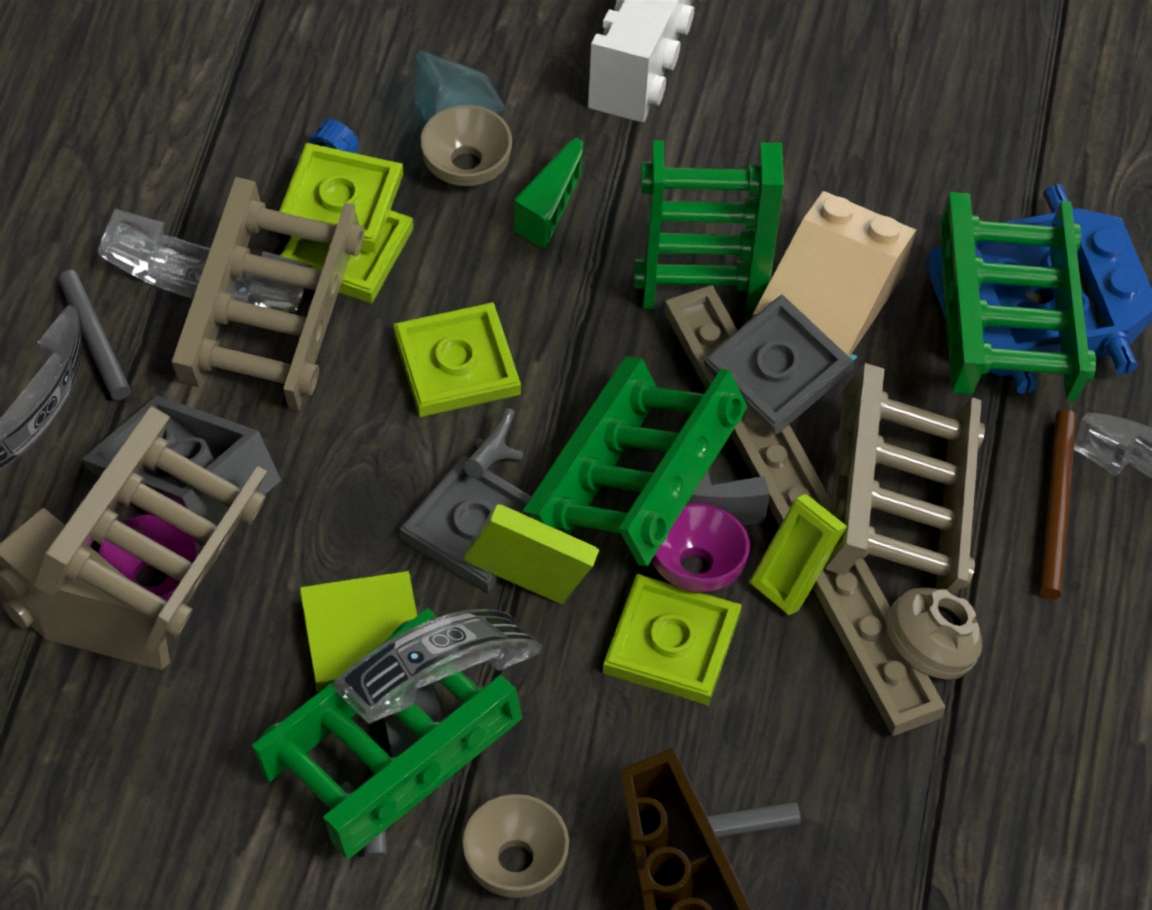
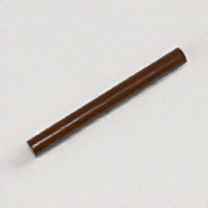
M1060 410L1055 416L1039 592L1040 596L1051 600L1060 598L1062 594L1077 419L1076 413L1071 410Z

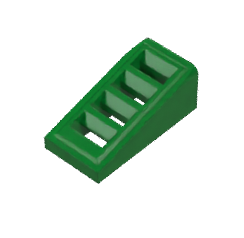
M576 137L556 155L515 199L514 232L540 248H545L550 242L582 173L584 142Z

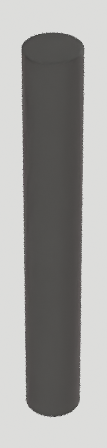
M67 270L58 277L62 291L77 324L79 319L82 335L111 398L116 401L125 399L131 393L128 382L75 270Z
M797 802L707 816L717 838L798 825L801 822ZM628 829L632 852H635L631 829Z

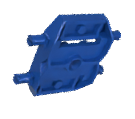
M1057 184L1055 189L1054 185H1051L1043 192L1051 214L1007 221L1005 223L1051 226L1060 202L1068 201L1064 187ZM1072 207L1074 223H1079L1081 227V243L1077 256L1105 322L1104 324H1097L1089 305V298L1084 293L1081 285L1088 350H1094L1096 358L1111 356L1118 375H1124L1125 371L1126 374H1130L1137 369L1138 364L1129 345L1152 322V288L1122 218L1079 208L1074 209ZM978 241L975 246L976 256L982 257L983 262L1052 267L1050 247ZM939 244L928 253L925 266L946 318ZM982 283L979 288L980 299H986L987 305L1056 310L1054 288ZM1038 291L1047 295L1051 301L1045 304H1037L1035 301L1028 299L1026 294ZM985 326L983 330L984 342H990L991 348L1061 353L1059 331ZM989 370L1000 377L1012 374L1017 392L1020 394H1025L1026 389L1028 393H1031L1039 386L1034 372Z

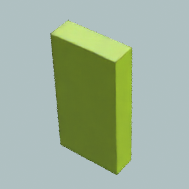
M807 494L797 497L749 583L788 615L799 611L847 526Z

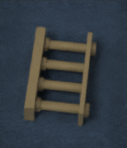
M235 177L172 359V364L180 383L200 387L205 370L212 371L214 367L285 384L283 390L289 409L300 411L304 396H311L316 388L319 365H316L315 362L350 255L358 256L363 243L364 226L358 223L354 204L344 203L338 224L334 225L266 209L265 203L260 200L256 182ZM261 229L330 245L323 270L320 271L250 254V249L247 246L252 232L258 233ZM247 274L314 290L315 294L307 317L235 300L234 294L231 293L236 278L242 279ZM231 320L300 337L292 364L219 347L216 337L220 325H227Z
M864 363L843 389L830 513L844 523L847 529L824 569L845 575L860 557L865 558L870 554L937 575L935 589H945L952 595H955L961 588L965 589L969 585L975 568L974 558L970 557L977 454L985 434V425L980 422L982 400L972 397L959 413L951 419L889 399L887 392L882 391L884 369ZM881 419L888 420L947 439L946 462L884 443L883 437L878 435L879 421ZM879 463L943 483L942 507L880 488L879 482L874 480L875 465ZM872 508L939 528V551L934 552L876 534L874 527L869 526Z
M150 406L46 552L34 587L54 597L67 578L73 582H76L78 579L87 582L156 621L145 645V649L155 654L167 634L176 639L181 633L193 611L191 607L187 606V603L240 522L243 521L251 525L266 499V496L258 491L267 471L257 466L242 489L168 448L169 441L163 439L162 436L170 416ZM145 467L152 471L158 467L228 506L229 510L219 525H216L143 484L144 477L140 476ZM119 503L126 507H129L132 503L204 543L205 546L192 563L117 521L119 515L114 511ZM94 540L100 544H103L106 540L178 580L180 584L170 599L166 601L91 559L92 552L87 549Z

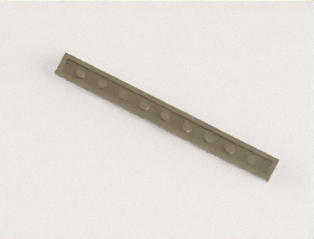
M713 285L665 300L664 309L669 323L706 391L715 376L705 368L704 358L737 332ZM747 408L741 421L735 426L730 436L752 477H765L770 493L768 506L779 527L795 499L804 494L810 496L830 512L831 499L791 426L788 425L775 435ZM860 557L845 575L823 568L812 588L891 735L895 736L943 718L945 705L928 674L918 670L905 660L889 637L886 617L890 606L865 560Z

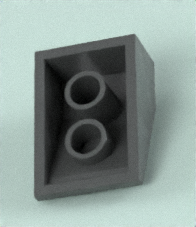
M157 395L81 459L84 466L100 478L150 406L170 416L162 438L169 441L168 448L241 489L257 466L267 471L258 491L261 494H267L281 481L258 430ZM145 467L140 476L144 477L143 484L216 525H219L229 510L228 506L158 467L154 471ZM138 507V508H139L140 510H142L144 513L150 514V513H148L147 511H145V510L141 509L140 507ZM195 539L197 544L205 546L204 543Z

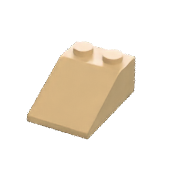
M823 191L803 218L752 318L783 294L850 357L904 276L916 229L901 224L891 217L882 216L851 203L843 197Z

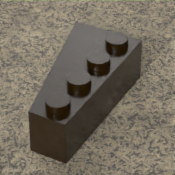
M674 747L620 769L645 910H752Z

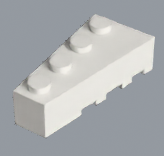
M617 0L615 11L609 9L603 20V28H605L603 35L596 33L591 43L588 108L645 122L651 105L659 106L666 86V77H663L665 69L673 70L676 65L680 51V41H677L679 34L687 35L690 30L694 16V7L691 6L693 0Z

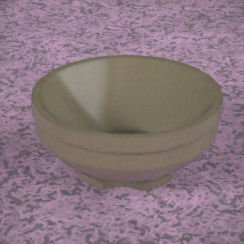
M457 105L448 107L431 117L421 134V152L425 165L436 177L454 185L475 186L496 178L508 165L511 156L512 134L509 126L495 112L480 106ZM472 154L478 157L481 163L474 169L463 170L457 168L452 161L458 155Z
M913 588L905 592L889 608L886 617V627L892 643L905 660L925 674L947 680L960 678L966 675L975 665L983 648L982 635L975 618L976 613L967 600L958 598L945 589ZM939 609L948 614L958 625L951 624L945 620L940 614Z
M504 795L486 802L471 816L464 830L463 851L471 875L481 886L503 897H528L544 891L560 876L568 858L569 836L562 817L553 807L529 795ZM514 846L525 848L532 855V864L521 872L507 871L500 865L498 860L502 851Z

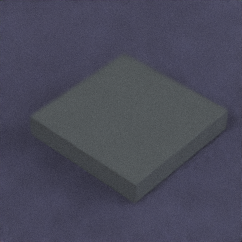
M783 294L778 296L704 358L705 368L715 377L720 369L730 370L748 406L747 408L775 435L780 433L854 370V361Z
M463 455L400 528V539L488 593L501 577L463 561L467 547L497 504L523 514L522 511L532 496L489 470L480 478L470 477L464 470V463L469 458Z

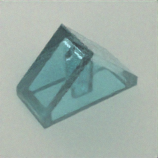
M420 51L415 56L416 104L427 122L436 113L457 105L480 106L495 112L497 115L506 108L485 73L424 51Z

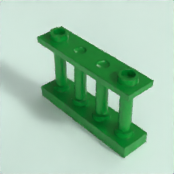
M653 140L652 161L641 162V194H649L644 258H634L633 286L634 289H643V310H654L656 284L736 286V291H745L746 312L755 311L771 281L784 187L782 143H760L758 164H749L748 169L664 168V140ZM664 189L747 191L748 196H754L745 197L744 202L663 201ZM661 222L740 223L744 227V229L740 230V234L660 233ZM658 254L739 255L740 260H737L736 266L658 264Z
M950 192L938 222L952 393L973 394L981 374H988L990 369L1063 374L1066 401L1077 402L1086 381L1091 382L1093 380L1096 369V355L1094 350H1088L1077 256L1081 243V227L1079 223H1074L1071 201H1061L1051 226L980 221L978 215H972L970 193ZM978 241L1050 247L1052 267L983 262L982 257L976 256L975 246ZM982 283L1054 288L1056 310L987 305L986 299H980L979 288ZM985 326L1059 331L1061 353L991 348L990 342H984L983 330Z
M625 356L523 509V515L568 535L571 534L576 526L622 534L638 565L648 566L660 545L666 540L672 526L735 426L741 421L748 407L730 370L720 369L705 394L658 388L642 358ZM653 408L691 414L680 433L640 427ZM628 447L666 453L655 472L615 466ZM602 486L641 492L628 513L589 506Z
M428 608L413 620L405 621L399 625L390 638L285 720L267 728L260 739L251 745L261 773L269 782L289 768L330 809L323 818L333 846L347 860L523 719L516 688L502 675H499L486 687L478 688L447 658L425 668L427 672L463 704L443 721L434 722L398 687L379 700L419 738L416 743L398 757L391 758L351 719L368 704L345 682V678L387 646L423 627L437 622L435 614ZM331 733L375 774L354 792L346 793L306 754Z

